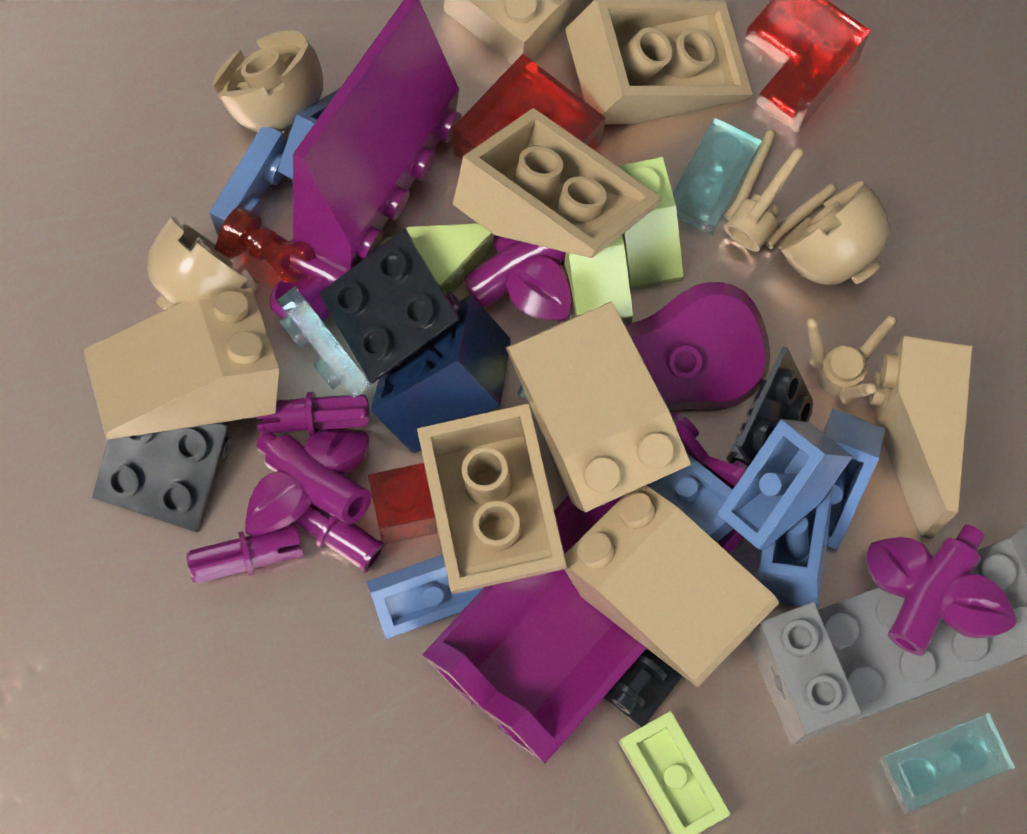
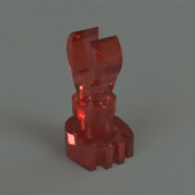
M242 206L236 207L227 216L220 229L214 250L231 259L249 250L250 256L259 261L265 259L272 266L277 276L288 283H297L308 278L307 275L296 270L290 262L291 254L306 262L317 258L313 248L307 243L301 241L288 242L278 239L275 231L268 227L261 228L262 219L260 216Z

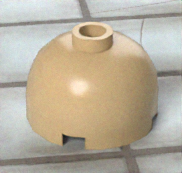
M280 31L255 40L260 50L253 52L246 58L241 50L237 51L218 69L212 81L224 109L235 121L253 132H258L261 127H271L277 131L289 133L296 114L316 104L323 92L322 68L313 46L306 40L303 33L299 31Z
M858 181L825 201L823 205L826 208L813 218L809 215L805 217L780 243L779 248L785 255V259L804 278L817 284L837 285L851 278L855 284H859L880 268L881 262L877 259V256L887 245L890 230L887 212L875 192L869 189L863 181Z
M171 217L159 232L149 251L147 262L148 276L150 282L161 294L156 303L163 310L182 301L215 299L218 294L225 291L238 292L244 288L252 287L254 292L259 286V281L246 268L241 274L233 269V262L231 261L233 258L189 225L184 223L181 226L174 217Z

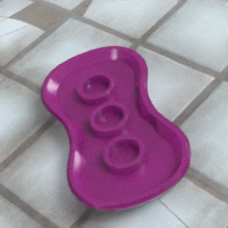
M723 282L697 284L681 292L655 314L633 323L624 324L669 412L681 409L719 410L734 407L752 396L759 389L762 381L765 380L768 374L770 346L763 318L750 296L735 285Z

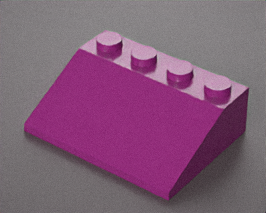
M420 0L402 1L293 153V246L345 273L357 265L362 258H366L378 248L383 235L381 229L389 218L396 220L401 215L409 198L410 192L408 189L415 179L420 181L425 179L436 157L435 149L441 140L449 142L452 139L461 121L462 114L457 112L459 87Z

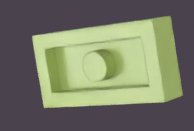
M671 711L620 739V746L671 834H699L731 815Z

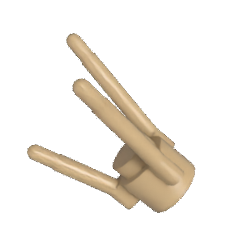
M774 130L766 132L735 202L724 215L728 220L724 228L729 236L741 246L754 252L759 251L763 245L773 249L786 232L821 206L837 190L835 185H828L778 224L777 217L780 215V211L772 201L804 155V151L801 148H797L780 168L762 195L755 194L749 200L776 137Z
M888 316L859 349L841 345L834 347L828 353L823 348L818 321L815 318L808 319L807 332L812 352L809 362L811 366L819 369L818 381L826 393L840 397L841 402L848 405L854 398L868 396L876 392L875 384H861L867 372L866 361L869 360L875 349L896 325L897 319L894 316Z

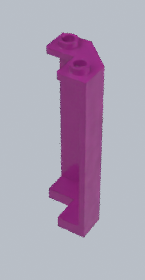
M673 412L671 417L686 452L733 490L748 466L739 461L730 464L709 456L696 439L699 435L696 426L684 415ZM567 496L554 510L564 555L623 496L588 512H584L574 506L569 496ZM733 528L717 543L730 554L744 537ZM562 569L484 587L422 656L471 705L476 703L479 708L498 723V729L508 738L543 763H546L646 650V647L584 600L565 570Z

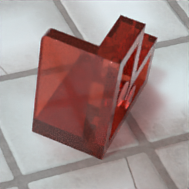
M771 0L748 27L745 38L782 63L783 66L759 93L756 104L793 131L799 133L859 61L871 30L828 0Z
M522 53L452 127L453 153L462 160L464 155L532 108L542 113L593 150H596L602 143L606 117Z

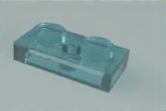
M714 117L673 191L677 218L713 235L752 163L762 140Z
M295 286L277 299L288 314L279 322L300 348L308 342L311 343L321 356L313 365L333 390L340 384H343L351 396L355 398L371 385Z
M989 713L879 759L903 814L1015 768Z

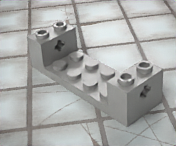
M1027 523L1012 537L976 550L981 557V561L972 574L983 575L998 585L1005 593L1017 620L1015 626L1003 634L989 638L965 637L948 626L941 617L936 632L924 655L917 656L897 646L887 635L905 598L883 591L879 587L817 610L815 603L812 602L761 621L750 634L747 641L790 745L794 746L1026 657Z

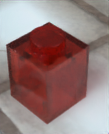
M424 463L368 474L382 542L390 544L437 534L436 518Z

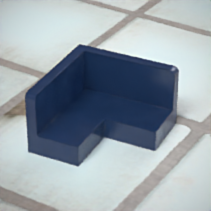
M472 295L460 301L463 307L457 313L460 320L424 345L419 354L396 366L378 379L371 412L413 453L421 450L417 428L488 413L500 407L509 357L506 347L511 345V339Z

